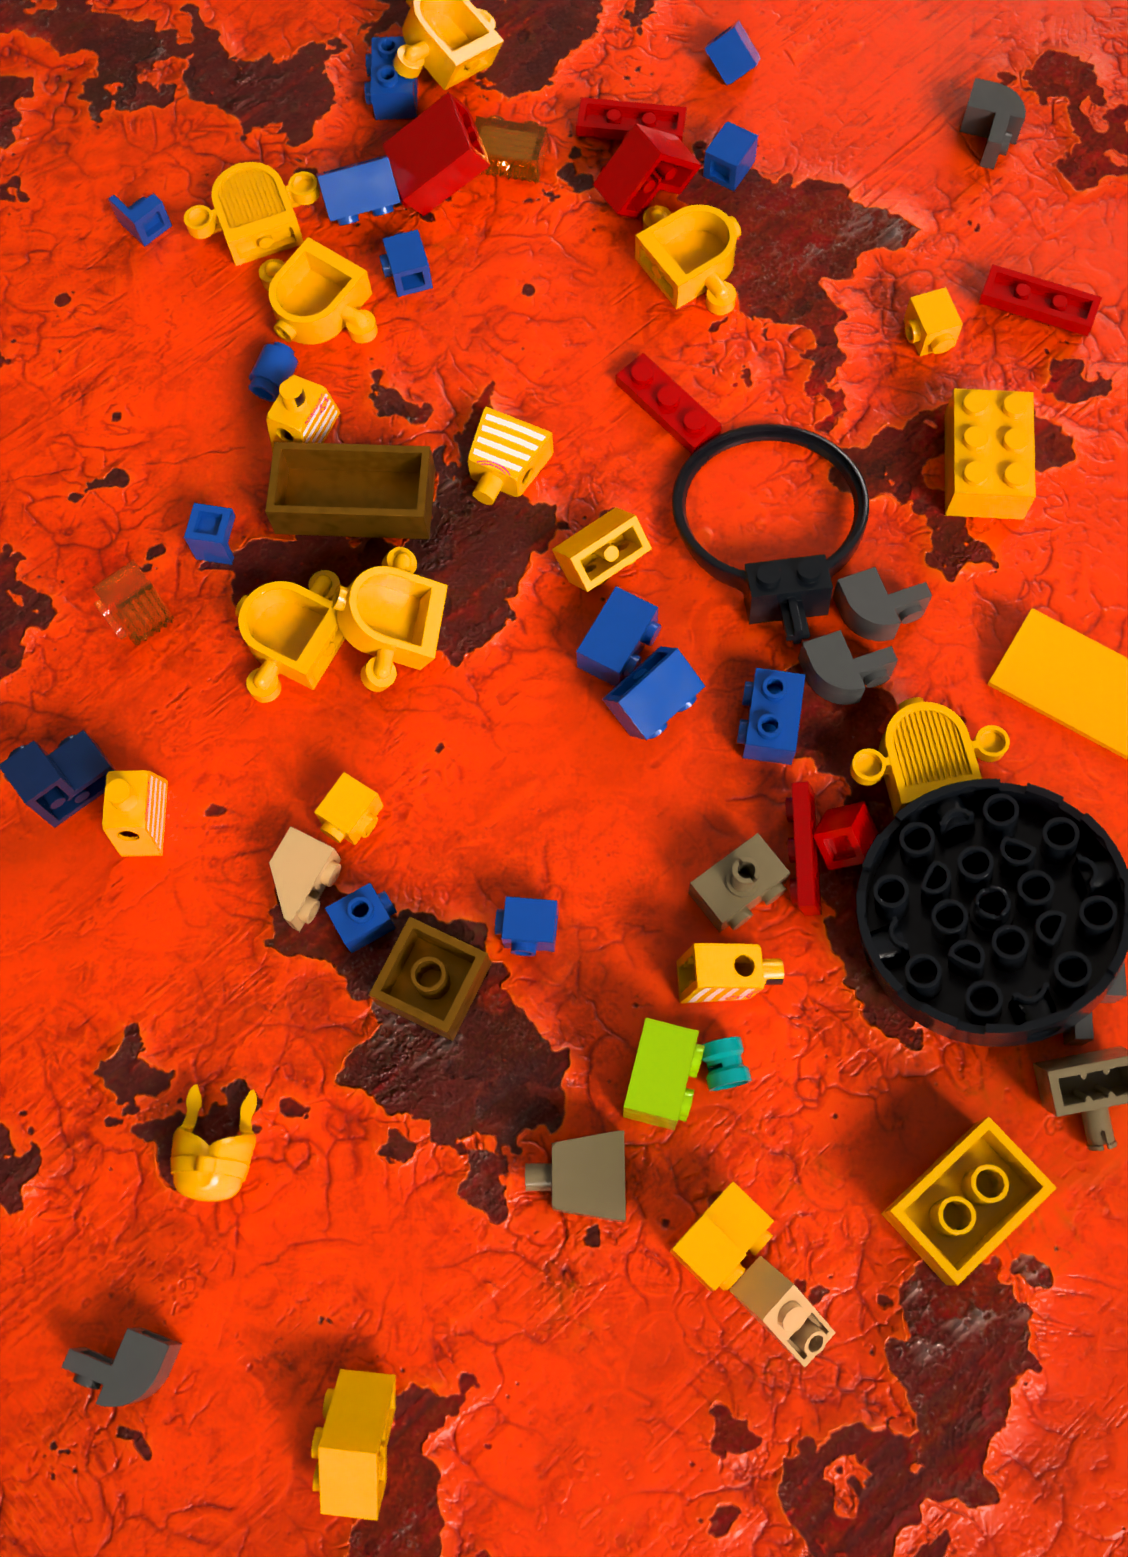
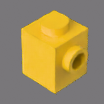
M947 288L910 297L904 317L905 334L909 343H914L919 356L931 353L941 354L955 347L963 323Z
M343 772L314 813L321 822L320 830L325 835L338 843H341L344 838L353 845H356L361 837H368L374 830L378 822L377 815L384 805L378 793Z

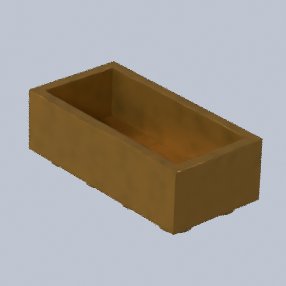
M274 442L265 512L275 534L429 539L436 471L431 447Z

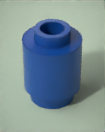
M280 342L265 344L249 375V380L251 381L249 390L263 400L275 402L279 395L281 383L294 374L298 365L294 351L289 346Z

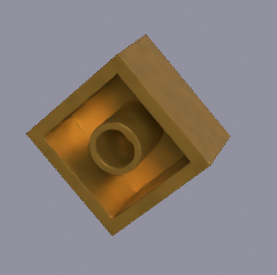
M409 916L369 996L377 1005L453 1041L491 966V961L488 953Z

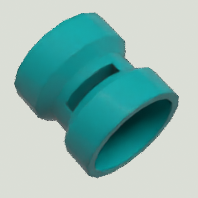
M728 1037L702 1044L705 1045L702 1061L707 1064L709 1071L706 1077L709 1091L729 1089L752 1081L749 1067L744 1065L741 1055L744 1047L741 1037Z

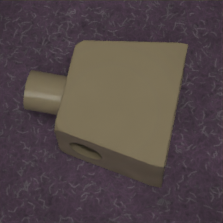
M624 1130L552 1143V1163L525 1164V1191H552L553 1211L615 1222H626Z

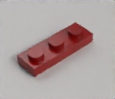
M581 97L576 122V136L623 140L625 134L637 123L678 136L683 142L687 107Z
M992 264L978 303L1088 336L1102 297Z
M644 353L616 374V384L691 454L708 440L721 433L722 424Z
M808 781L791 783L792 797H786L785 800L787 820L794 824V837L788 838L787 842L790 863H796V878L790 879L792 904H798V908L805 916L822 915L819 854L817 843L813 837V833L817 828L815 793Z

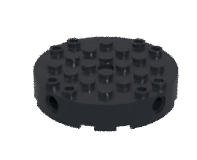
M975 779L946 785L922 795L897 812L895 819L880 835L876 836L862 864V872L856 894L858 926L865 958L873 976L892 1002L910 1018L937 1034L952 1040L988 1047H1010L1041 1041L1067 1030L1089 1015L1112 988L1128 951V869L1113 840L1088 813L1084 815L1078 809L1063 801V796L1048 789L1027 783V786L1000 783V779ZM992 904L1000 907L1003 911L1000 912V915L996 916V914L986 913L981 907Z

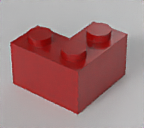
M635 123L633 128L625 134L621 145L611 159L603 165L601 173L593 183V186L616 214L638 219L659 190L680 195L702 164L678 136Z

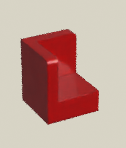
M865 801L828 809L813 833V837L828 870L863 864L871 844L878 835Z

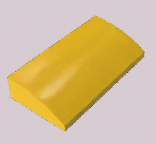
M1032 608L987 685L1128 760V658Z

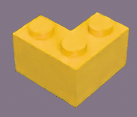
M732 1182L669 1252L708 1291H715L718 1287L723 1291H727L746 1270L740 1264L747 1256L746 1252L749 1250L755 1256L772 1238L773 1235L767 1229L774 1220L738 1185Z
M340 1369L335 1389H327L323 1404V1418L326 1421L324 1428L316 1427L311 1449V1457L319 1459L313 1476V1492H320V1514L378 1521L387 1481V1444L396 1410V1375Z

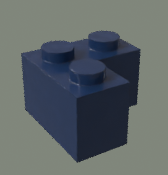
M84 730L77 735H71L62 740L58 748L50 754L33 740L28 745L14 749L9 754L8 759L0 764V769L24 803L54 828L105 792L107 773L109 771H117L97 743Z

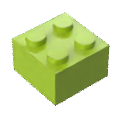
M645 1018L623 1107L624 1118L670 1130H675L678 1120L686 1122L694 1095V1090L686 1088L688 1076L697 1077L705 1045L696 1043L699 1031Z

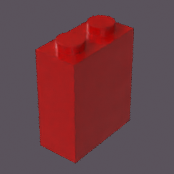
M450 92L442 96L382 144L386 156L389 157L393 176L398 187L397 191L400 202L406 208L412 207L422 216L428 214L491 166L470 110Z

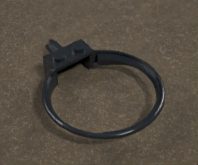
M758 424L739 427L719 434L708 440L691 454L679 471L674 484L672 512L680 537L696 562L712 577L743 592L749 624L782 620L786 641L800 644L802 639L810 638L806 617L828 615L833 590L831 578L850 561L858 549L868 521L869 496L865 480L859 468L833 442L814 432L798 427L780 424ZM755 441H780L796 444L823 456L841 472L853 496V523L845 541L827 559L825 554L745 564V571L739 570L709 554L693 535L686 516V497L693 478L710 459L737 445Z

